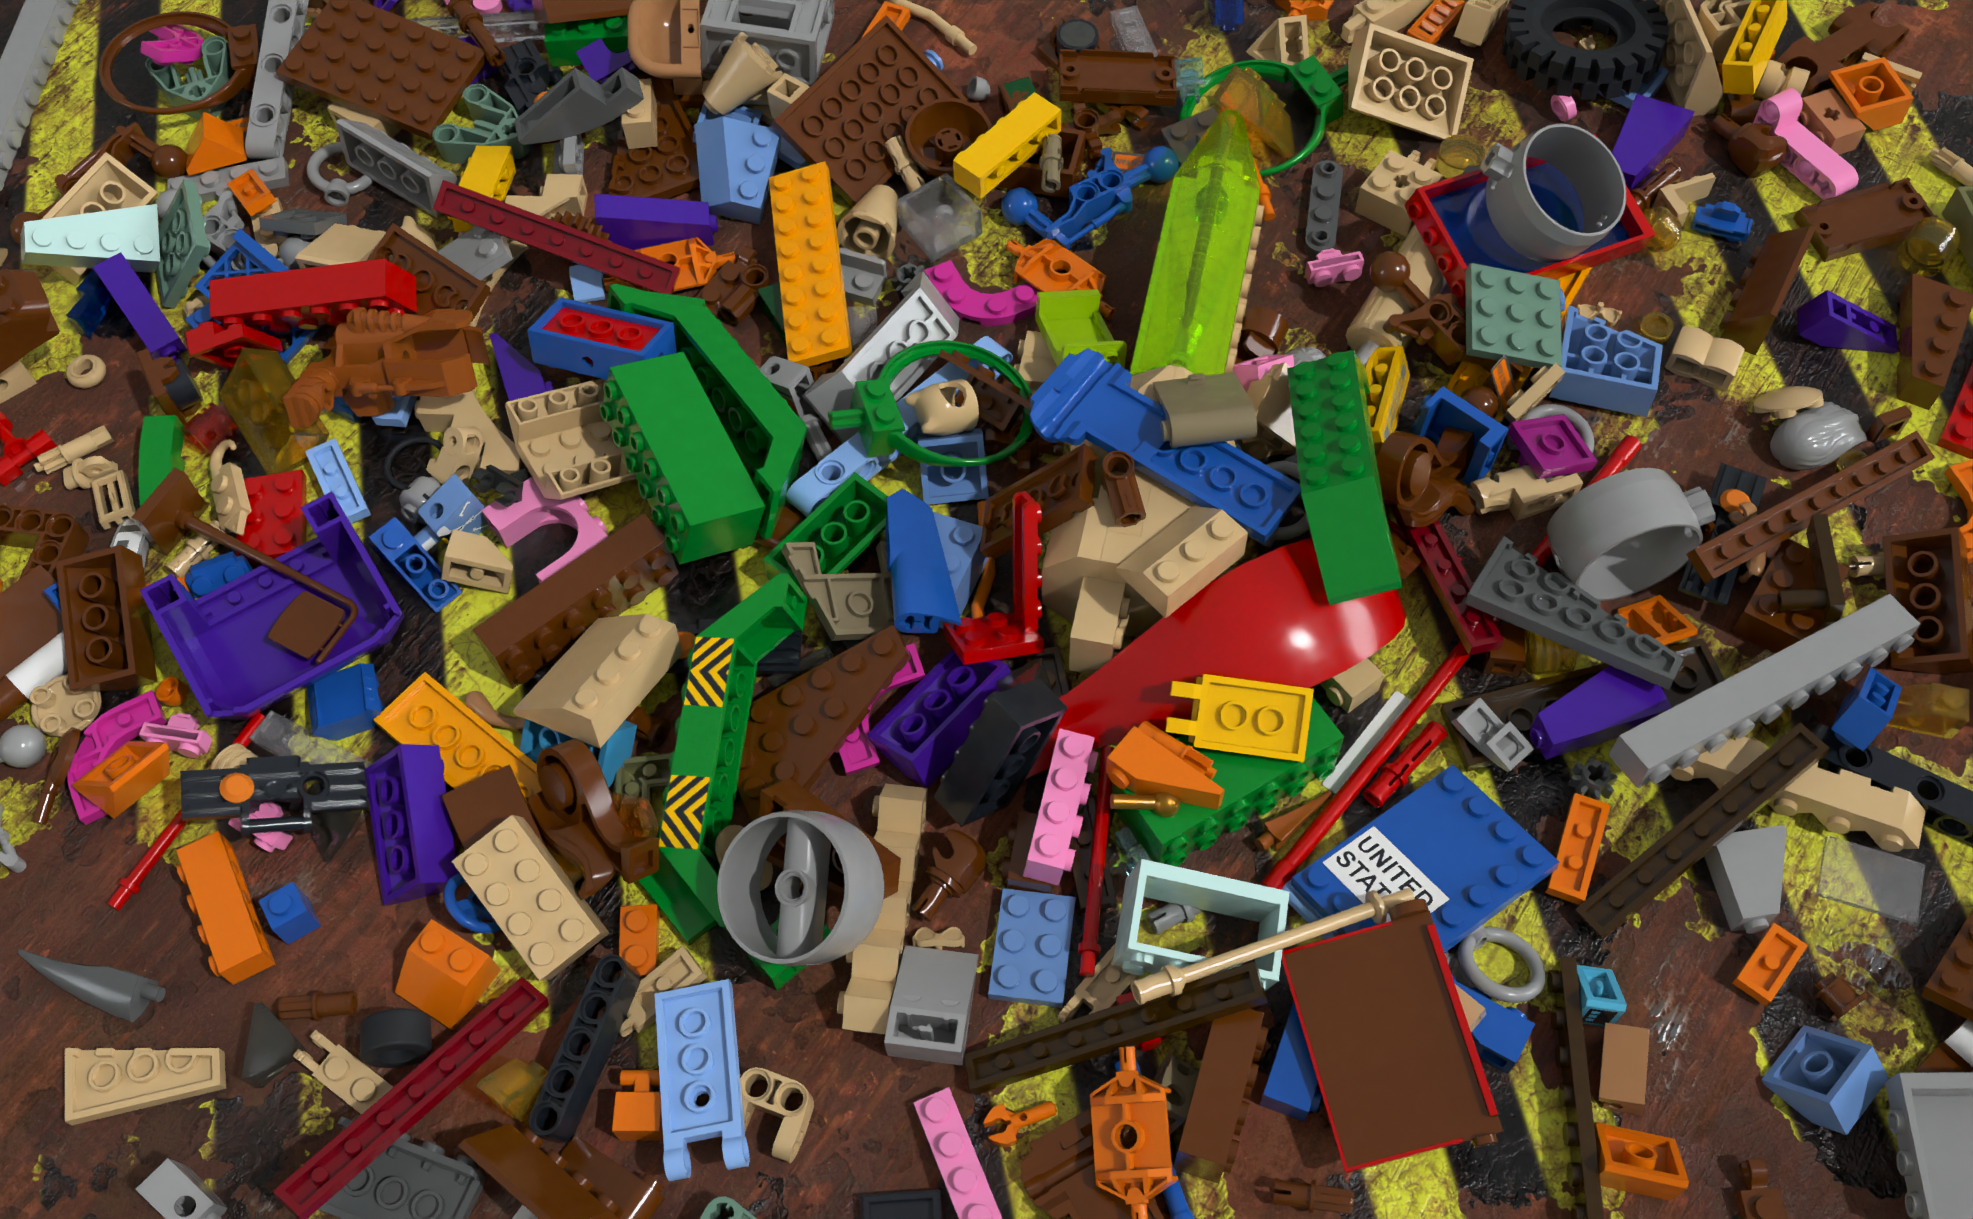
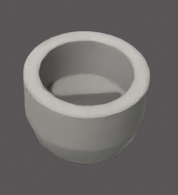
M973 76L967 87V97L975 101L987 99L991 91L988 81L984 78Z

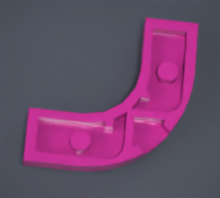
M181 24L167 25L149 30V32L157 35V39L160 41L141 42L140 53L152 58L154 63L163 66H170L171 62L193 64L194 60L203 56L201 45L204 39L195 31Z
M951 260L925 270L932 284L962 321L963 318L979 321L981 326H999L1019 321L1036 313L1037 292L1039 291L1028 282L1004 292L987 294L971 289L963 281Z
M914 643L906 645L911 656L910 660L901 671L895 674L893 682L887 690L882 689L868 707L870 712L873 704L884 693L922 680L925 677ZM870 712L856 730L847 736L844 745L839 750L847 776L881 765L875 746L866 736L870 732L868 720Z
M153 690L108 710L84 731L83 734L86 737L74 755L67 779L79 820L85 825L108 814L79 793L72 784L127 741L139 736L144 722L159 725L168 723L161 703Z

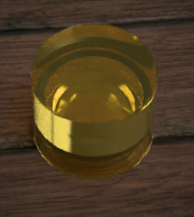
M1464 134L1449 136L1440 145L1434 171L1442 174V180L1461 175L1468 165L1480 167L1485 156V149L1481 142L1472 136Z
M1936 217L1924 218L1917 222L1899 245L1897 250L1898 260L1906 270L1925 277L1936 275L1943 269L1960 246L1959 232L1951 223L1944 219Z
M1525 629L1526 662L1524 666L1528 674L1567 673L1574 670L1577 651Z

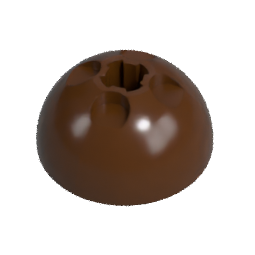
M940 98L923 104L911 115L905 129L906 145L912 159L923 171L937 178L954 179L953 160L957 154L966 150L981 134H985L990 130L992 125L987 115L976 105L957 98Z

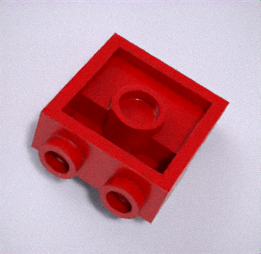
M208 321L200 323L198 328L186 332V346L190 356L229 370L283 351L280 339L270 336L266 332L247 327L246 324L242 323L232 324L226 328L218 325L217 322Z

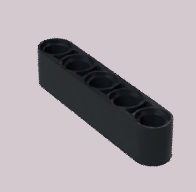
M610 954L604 956L595 966L530 1112L529 1127L532 1132L551 1142H566L576 1132L638 990L641 980L639 971L618 955ZM622 970L620 978L613 982L615 974ZM606 1005L604 1014L597 1018L599 1010ZM590 1041L589 1049L581 1055L583 1046ZM574 1077L571 1089L565 1092L566 1084ZM557 1115L556 1124L549 1130L551 1119Z

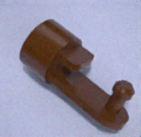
M1254 306L1248 308L1242 321L1240 341L1236 348L1238 350L1235 364L1263 355H1277L1288 332L1286 320L1276 311L1266 307Z

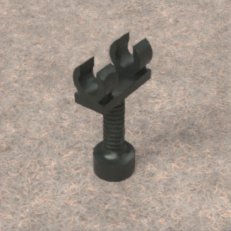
M490 464L486 466V469L479 468L473 472L471 476L480 482L471 485V487L481 493H486L491 488L503 494V496L494 500L505 507H509L514 502L522 501L523 482L532 476L527 467L507 474Z

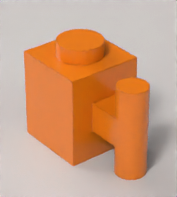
M621 1070L620 1085L634 1086V1092H616L612 1132L620 1141H663L660 1092H653V1086H660L659 1070Z

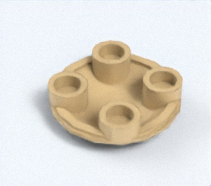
M1806 386L1778 388L1759 396L1753 401L1755 413L1775 412V418L1778 419L1793 417L1796 415V410L1801 408L1812 409L1824 405L1822 391Z
M68 674L58 676L44 686L34 688L30 694L33 722L40 731L57 737H62L71 727L80 729V731L88 727L98 715L102 703L100 691H70Z

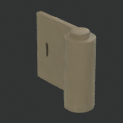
M1234 372L1206 376L1204 373L1188 375V378L1153 382V389L1166 414V420L1160 422L1162 441H1168L1171 448L1249 439L1257 436V418L1254 405Z

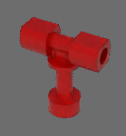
M0 412V440L4 444V455L0 457V483L5 487L24 473L20 467L38 455L57 447V444L42 428L27 439L15 438L11 433L13 428L11 421L4 413Z

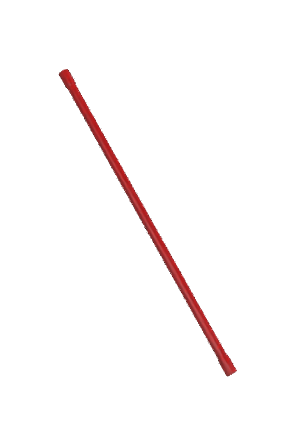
M1626 435L1586 487L1610 475L1619 473L1640 450L1641 442L1632 435ZM1548 535L1544 537L1531 553V555L1539 559L1537 565L1541 568L1552 556ZM1491 615L1493 621L1498 622L1500 618ZM1461 640L1291 849L1273 866L1259 885L1282 890V887L1292 880V877L1296 875L1297 869L1471 656L1468 655Z

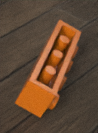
M216 831L177 849L176 852L180 864L176 865V869L182 882L189 886L191 894L187 895V901L193 913L199 915L202 924L197 926V930L204 944L210 946L212 955L208 957V962L217 977L222 975L234 985L275 965L232 844L219 831Z

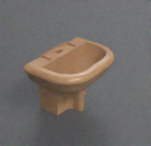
M634 0L629 8L627 24L628 50L631 60L640 70L656 78L673 79L675 95L703 94L700 0Z

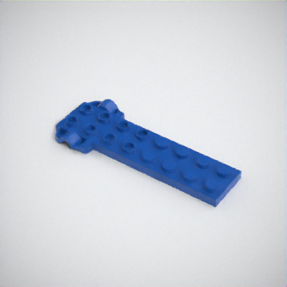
M1089 348L1076 355L1069 353L1030 398V407H1032L1030 421L1036 432L1050 443L1060 441L1077 446L1086 439L1108 453L1112 451L1127 452L1134 460L1135 469L1200 507L1222 509L1244 528L1248 535L1263 544L1302 496L1299 483L1227 442L1171 448L1169 442H1163L1161 437L1160 422L1166 420V414L1162 406L1130 387L1132 375L1121 364H1109L1104 359L1103 354Z

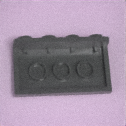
M355 1114L353 1120L341 1116L337 1123L343 1128L341 1132L360 1115ZM404 1133L321 1206L318 1211L338 1219H469L488 1177L478 1170L479 1165L473 1159L458 1154L456 1160L443 1156L445 1149L427 1141H423L421 1147L410 1143L411 1136Z

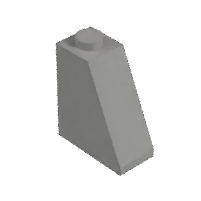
M1785 825L1733 832L1704 856L1731 931L1745 929L1748 934L1764 931L1769 928L1771 921L1780 913L1787 837Z

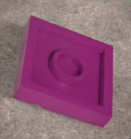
M1565 414L1511 422L1508 427V435L1521 452L1518 459L1519 465H1529L1538 479L1593 470L1598 462Z

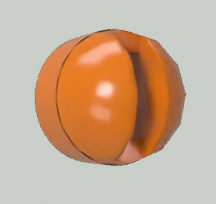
M170 676L159 684L156 690V697L166 705L179 706L186 702L189 688L180 679Z

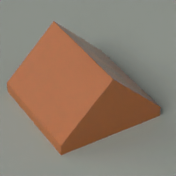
M203 111L187 143L186 171L188 176L247 161L245 150L246 134L244 130Z
M127 741L72 785L79 793L115 819L170 775L169 747L165 742Z
M1595 1122V1139L1600 1184L1602 1187L1667 1201L1673 1200L1687 1189L1689 1180L1675 1139Z

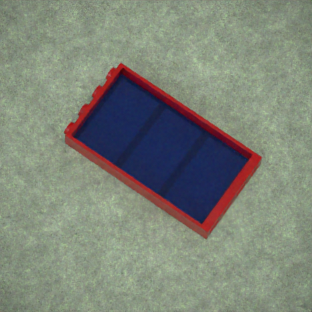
M1527 156V180L1532 194L1540 207L1558 224L1570 230L1583 233V209L1578 194L1570 181L1551 164L1541 159ZM1479 169L1419 187L1404 205L1409 218L1414 222L1423 243L1428 247L1438 270L1443 274L1451 288V292L1457 296V301L1464 310L1466 309L1465 269L1471 263L1557 279L1638 252L1656 235L1627 186L1625 209L1613 229L1603 239L1579 255L1554 263L1531 260L1511 248L1500 236L1492 223L1486 204V185L1489 177L1484 175Z

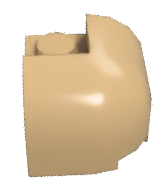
M1705 0L1701 4L1697 18L1717 61H1724L1751 0Z

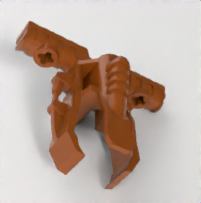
M365 307L353 308L347 315V323L339 324L333 333L334 335L322 347V349H331L332 351L327 359L308 364L306 370L300 374V377L295 380L294 384H292L287 390L288 392L281 399L286 407L290 420L289 425L292 428L311 426L322 412L331 411L334 406V397L338 396L346 402L358 417L377 416L392 411L394 408L392 396L451 397L470 392L478 386L472 362L490 366L482 329L469 326L473 319V314L465 309H435L424 315L405 313L402 316L399 312H392L390 315L388 311L384 310L378 312L376 309H369L367 311Z

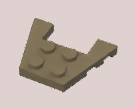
M880 541L875 547L881 573L822 574L815 542H788L782 547V554L831 641L868 639L894 624L891 571L887 570L885 541Z

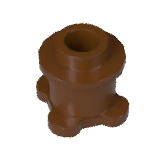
M1831 972L1814 985L1819 992L1813 997L1815 999L1820 998L1834 1013L1829 1018L1832 1023L1869 997L1866 991L1858 995L1844 979L1847 977L1844 973L1837 977Z

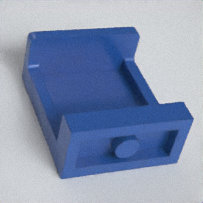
M1444 386L1433 396L1428 394L1418 408L1421 414L1414 422L1411 431L1415 435L1428 438L1435 445L1438 444L1440 435L1448 426L1474 432L1473 456L1463 479V482L1471 486V482L1484 478L1492 469L1508 428Z

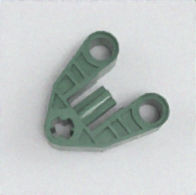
M213 36L203 41L201 50L208 78H204L201 69L195 70L194 67L188 68L189 73H185L188 82L185 85L173 62H171L170 66H163L154 63L150 57L146 60L145 66L157 88L174 107L194 103L210 96L223 87L234 75L235 70L231 66L229 46L224 38ZM228 101L184 114L199 120L204 111L217 117Z
M472 84L463 91V99L469 115L474 121L473 129L446 123L437 126L433 131V139L442 160L448 163L467 164L468 158L472 156L476 145L511 146L514 160L526 156L530 151V144L523 145L518 140L514 121L519 116L513 105L482 84Z

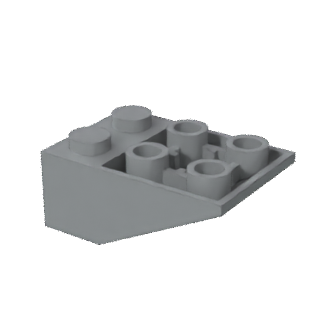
M905 945L890 1005L884 1040L887 1056L963 1066L979 954Z

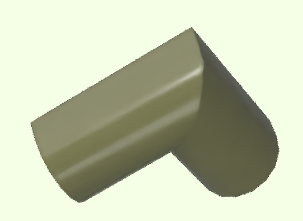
M671 753L628 758L623 763L624 768L621 765L616 772L614 804L619 819L627 832H642L651 827L652 793L663 792L665 787L669 785L671 774L669 758Z

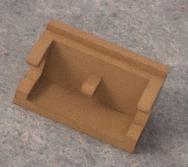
M1605 1022L1599 1101H1602L1603 1108L1631 1113L1636 1116L1643 1115L1650 1029Z

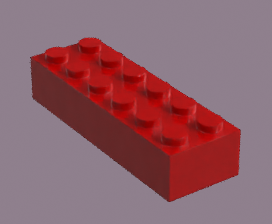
M385 258L210 280V317L222 322L225 327L242 323L258 331L287 333L290 331V328L295 327L312 330L317 329L320 324L338 326L341 323H347L348 313L357 307H365L367 311L369 309H376L378 312L384 310L388 311L390 315L392 312H399L402 316L405 313H417L416 276Z

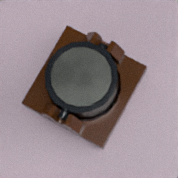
M1064 19L1062 25H1054L1050 33V40L1038 46V55L1059 73L1058 58L1060 49L1076 50L1077 53L1082 49H1113L1099 37L1098 29L1091 22L1082 19L1069 21Z
M148 348L137 352V359L153 397L166 415H176L185 427L186 432L192 430L187 417L195 414L202 406L200 402L204 400L195 379L181 358L174 360L172 357L154 359Z

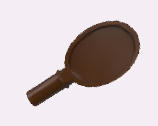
M71 727L58 741L43 789L40 790L41 794L31 820L32 822L46 825L54 800L58 796L60 787L73 761L80 738V729Z

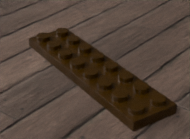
M1704 638L1668 647L1684 658L1670 689L1661 687L1672 707L1725 680ZM1603 663L1442 704L1440 712L1465 771L1468 772L1495 765L1451 723L1474 700L1481 698L1503 724L1510 721L1534 748L1527 756L1538 754L1541 751L1534 747L1530 738V727L1537 714L1610 665Z

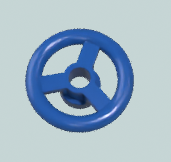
M460 873L448 880L443 892L444 903L450 915L461 926L482 934H491L502 930L472 889L467 898L456 901V888L463 883H467ZM483 920H493L494 922L485 923V922H482V921H483Z

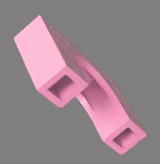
M533 477L523 482L522 501L514 502L509 507L494 501L481 510L489 528L506 548H509L535 529L547 524H566L578 531L573 547L562 557L536 574L539 583H542L609 537L606 534L607 529L598 516L595 515L592 518L587 513L589 509L579 495L562 500L544 498Z

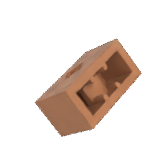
M1833 88L1802 98L1803 106L1797 120L1800 124L1838 155L1856 149L1867 128Z

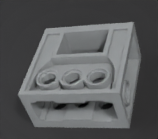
M708 0L700 23L702 72L715 74L733 40L740 32H743L749 36L745 40L752 46L756 42L776 62L778 67L775 71H782L783 74L786 73L810 87L818 79L834 19V0ZM742 14H752L753 16H743Z

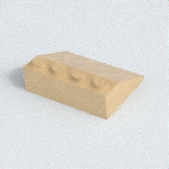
M1658 0L1659 12H1665L1668 19L1667 26H1670L1660 66L1670 70L1665 83L1676 106L1695 111L1693 116L1714 114L1719 101L1723 98V86L1719 79L1712 49L1690 0Z
M1369 23L1354 33L1348 60V109L1454 144L1457 138L1474 59Z
M649 614L597 618L513 709L514 714L601 748L683 654L676 625Z

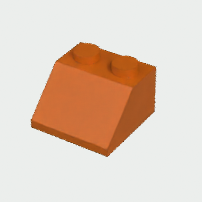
M1885 57L1833 70L1828 74L1855 116L1874 131L1901 124L1914 99Z
M431 919L407 950L395 993L455 1032L501 969L490 955Z

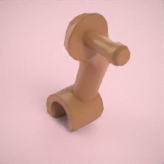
M1743 502L1739 504V508L1744 512V516L1737 510L1729 514V518L1733 523L1742 524L1757 516V508L1751 502ZM1766 551L1746 562L1748 570L1739 576L1741 583H1746L1752 575L1763 576L1765 572Z
M471 691L466 695V706L485 722L494 726L514 729L522 735L525 718L520 716L516 718L497 712L482 692Z

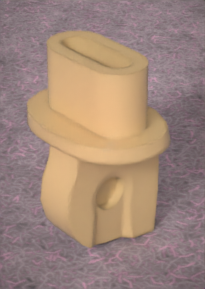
M92 456L84 460L76 458L72 461L71 466L63 469L64 485L68 490L78 487L83 489L91 488L92 481L117 472L118 464L102 456Z

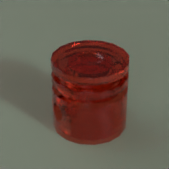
M210 402L207 408H203L201 413H197L185 423L181 430L200 451L209 456L219 443L226 440V438H230L232 432L236 433L238 427L220 407Z

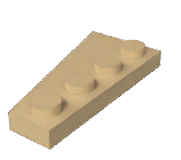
M65 1048V1122L71 1126L226 1089L225 1052L220 1048H170L169 1050H152L151 1048H135L134 1050L96 1048V1050H81L79 1048Z

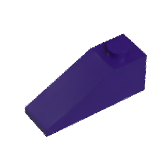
M1828 290L1796 309L1799 335L1821 346L1891 354L1899 351L1895 325Z
M497 333L489 334L509 401L554 390L551 381L544 382L541 371Z

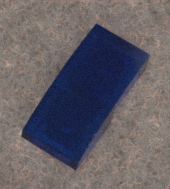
M94 269L76 288L81 299L66 314V317L77 332L87 338H90L101 323L112 297Z

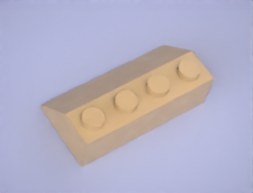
M105 152L42 219L151 205L158 192ZM50 266L75 286L92 270L91 268Z

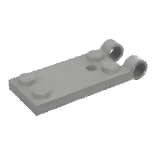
M476 226L438 251L439 254L480 281L513 260L504 236Z

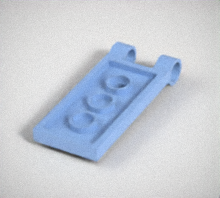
M729 979L655 993L664 1144L663 1161L668 1181L691 1177V1159L687 1143L722 1136L723 1158L727 1170L749 1166L750 1158L748 1143L745 1137L732 983ZM701 1094H708V1103L704 1106H697V1097Z

